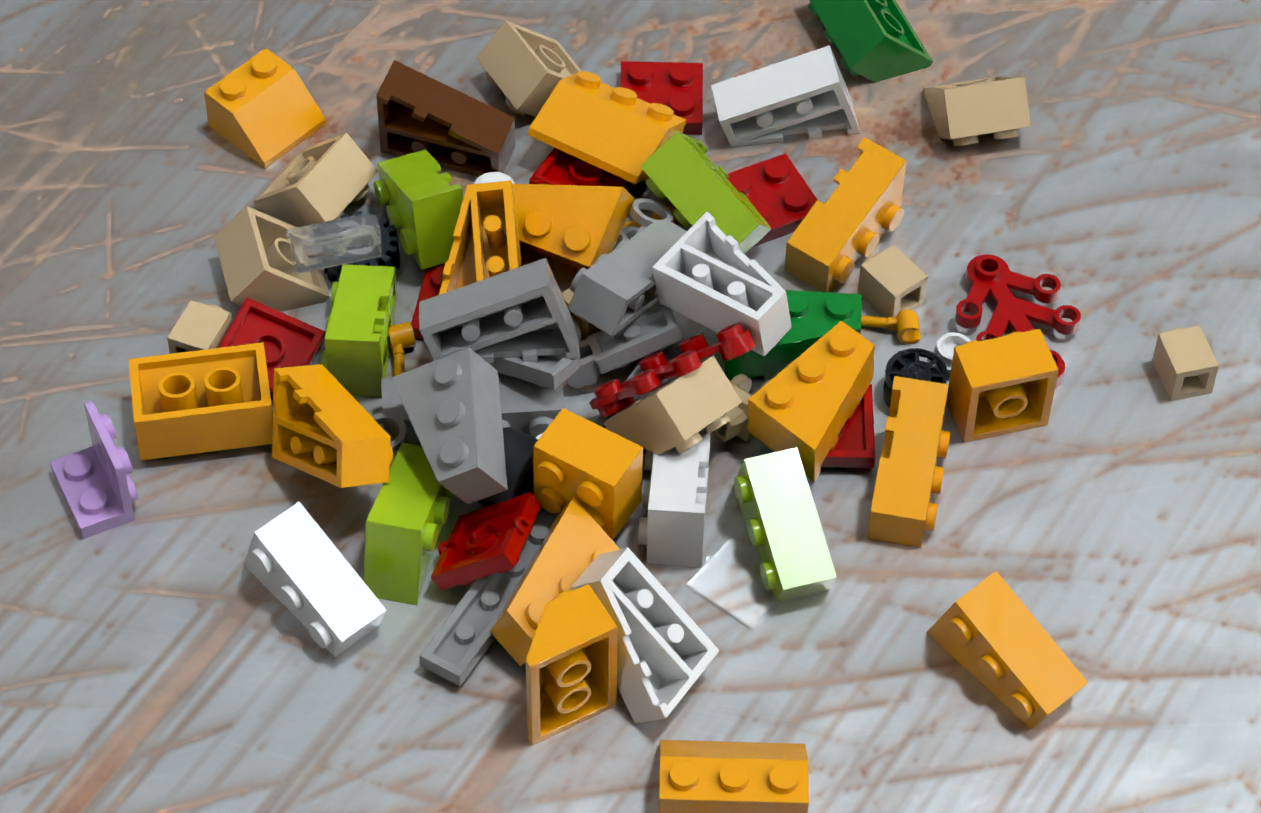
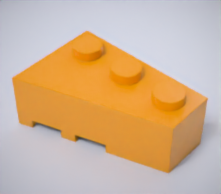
M865 137L856 147L859 151V158L849 172L841 168L833 178L834 182L839 185L824 204L817 200L786 242L784 270L821 292H829L838 282L844 283L851 275L855 264L863 256L868 257L873 253L879 239L887 230L893 231L896 229L904 214L901 204L907 160Z
M511 180L467 185L453 234L454 241L450 256L443 270V281L439 295L521 267L517 205Z
M512 184L517 205L520 247L578 269H588L595 264L603 253L608 255L613 251L635 198L624 187Z
M840 321L748 399V432L774 452L797 447L806 476L815 482L828 452L834 449L838 441V435L846 420L852 417L873 379L875 345L843 321Z
M322 364L274 368L272 458L340 488L389 482L390 466L393 462L391 436Z
M894 376L890 411L886 420L884 443L870 511L868 539L922 548L924 531H934L938 504L930 503L931 493L940 494L944 467L936 466L937 457H947L951 433L942 430L948 384Z
M575 497L569 501L554 520L541 546L531 559L524 575L514 588L490 629L493 636L520 667L526 663V657L545 604L552 601L561 592L571 590L572 585L598 555L620 549Z
M997 571L955 601L926 632L1031 729L1088 684V681Z

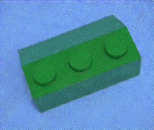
M809 0V10L824 24L826 28L824 31L825 37L834 47L839 49L843 56L840 62L851 75L855 77L862 75L873 82H879L928 68L933 63V60L896 0Z

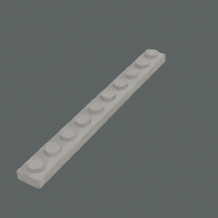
M674 343L665 350L656 351L644 356L642 360L655 353L663 352L668 362L680 355L682 351L679 345ZM639 364L627 380L642 372ZM668 378V379H665V380H661V381H660V383H661L660 385H662L663 383L669 381V380L672 379V378ZM649 392L644 393V394L639 395V396H636V395H635V396H631V397H632L633 401L635 402V401L639 400L640 398H642L643 396H645L646 394H648ZM620 411L607 417L599 416L594 423L607 429L603 422ZM540 507L533 523V530L528 535L519 555L518 563L511 570L503 574L496 572L476 579L419 655L421 667L458 686L462 685L496 639L490 632V629L514 588L524 575L531 559L541 546L559 513H551Z

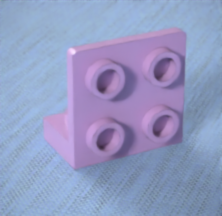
M93 400L84 403L93 446L50 461L53 476L82 539L134 521L132 502L138 500L134 483L129 475L133 473L128 454L124 447L117 448L112 441L117 439L113 423L108 413L99 414Z

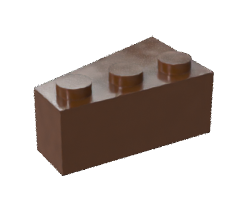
M393 61L376 95L381 153L400 157L426 149L440 164L441 168L477 177L488 172L504 173L516 147L515 118L398 61Z

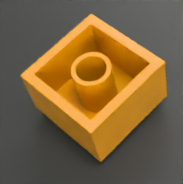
M1040 329L1013 332L1006 336L983 341H970L964 345L954 347L946 403L963 443L1048 425L1058 368Z
M562 408L533 446L534 496L541 504V507L555 514H560L569 501L575 497L613 540L641 502L643 447Z

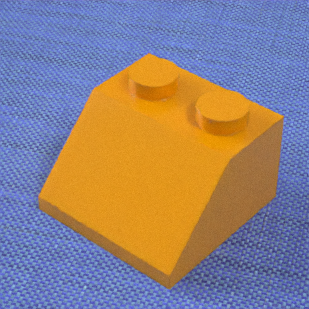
M267 48L204 91L209 127L265 169L326 125L325 116L295 69Z

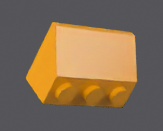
M579 71L559 80L530 125L527 135L637 185L649 178L640 166L676 131L683 133L686 120L674 115V111L668 106L658 103L649 104L638 99L637 94L630 89L611 87L602 83L598 75L587 71Z
M264 342L129 359L133 420L140 461L272 444L273 412Z
M589 584L574 591L567 590L561 592L552 601L545 604L526 657L528 740L532 746L616 706L618 627Z
M660 740L659 813H808L809 774L805 744Z

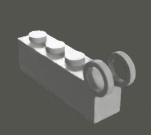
M636 199L630 208L631 217L642 226L623 228L618 238L619 244L615 250L608 255L603 253L590 268H582L570 286V291L574 294L568 310L611 336L615 335L659 301L652 267L687 232L672 223L673 214L666 206L651 199ZM640 209L651 210L659 214L663 220L652 219L644 215Z
M498 372L503 428L513 427L535 438L539 434L544 433L562 408H565L562 384L555 390L542 388L534 383L512 376H504ZM381 378L383 412L372 415L373 419L378 424L384 423V430L391 436L393 452L399 450L401 443L422 446L392 379Z

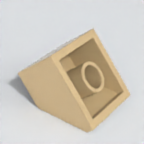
M509 21L503 23L476 57L487 71L484 74L486 79L493 86L502 90L507 97L505 99L506 105L520 116L529 114L536 117L559 80L581 71L557 40Z
M1000 75L923 88V95L939 138L953 139L954 146L978 143V135L993 133L994 139L1019 136V128L1031 127L1024 76Z
M344 133L302 149L258 195L253 204L261 211L304 231L311 232L321 228L329 230V223L332 220L338 223L341 222L340 216L345 214L343 210L349 203L352 204L360 200L370 190L368 183L378 173V170L348 133Z
M246 206L214 236L219 263L222 267L228 289L227 293L231 302L241 307L246 297L281 312L323 303L330 298L311 233Z
M713 355L701 362L702 366L686 375L670 379L603 423L607 430L657 455L673 447L677 449L678 453H681L702 440L699 431L703 428L709 434L729 422L731 419L727 412L742 403Z

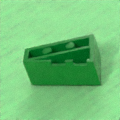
M785 290L792 328L765 356L750 350L734 359L725 361L724 373L730 381L739 374H744L749 378L762 376L764 380L772 379L840 321H843L861 334L862 294Z

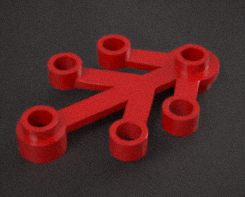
M990 254L976 256L968 263L966 276L972 288L967 299L961 300L957 304L956 323L966 329L975 328L981 323L982 305L987 296L991 295L997 304L986 331L980 332L976 337V341L1002 337L1008 324L1014 332L1035 330L1029 320L1052 327L1063 335L1074 334L1079 329L1081 313L1076 307L1062 305L1054 310L1016 298L1009 290L1013 289L1034 295L1035 299L1041 303H1053L1058 299L1061 282L1056 276L1042 274L1034 279L1012 272L1003 259ZM1042 287H1049L1052 290H1044ZM964 312H971L975 315L968 316ZM1062 318L1071 319L1072 322L1063 321ZM1050 350L1058 368L1055 386L1057 388L1063 381L1065 362L1056 351Z
M740 322L717 332L715 335L718 342L710 346L703 333L694 335L679 344L682 353L667 362L663 352L655 353L638 363L642 372L621 385L618 379H614L593 390L596 397L589 404L593 410H598L601 417H607L631 405L634 402L631 396H639L658 387L661 384V380L676 376L680 377L702 366L701 359L719 352L723 361H728L750 351L756 344L749 329H743Z

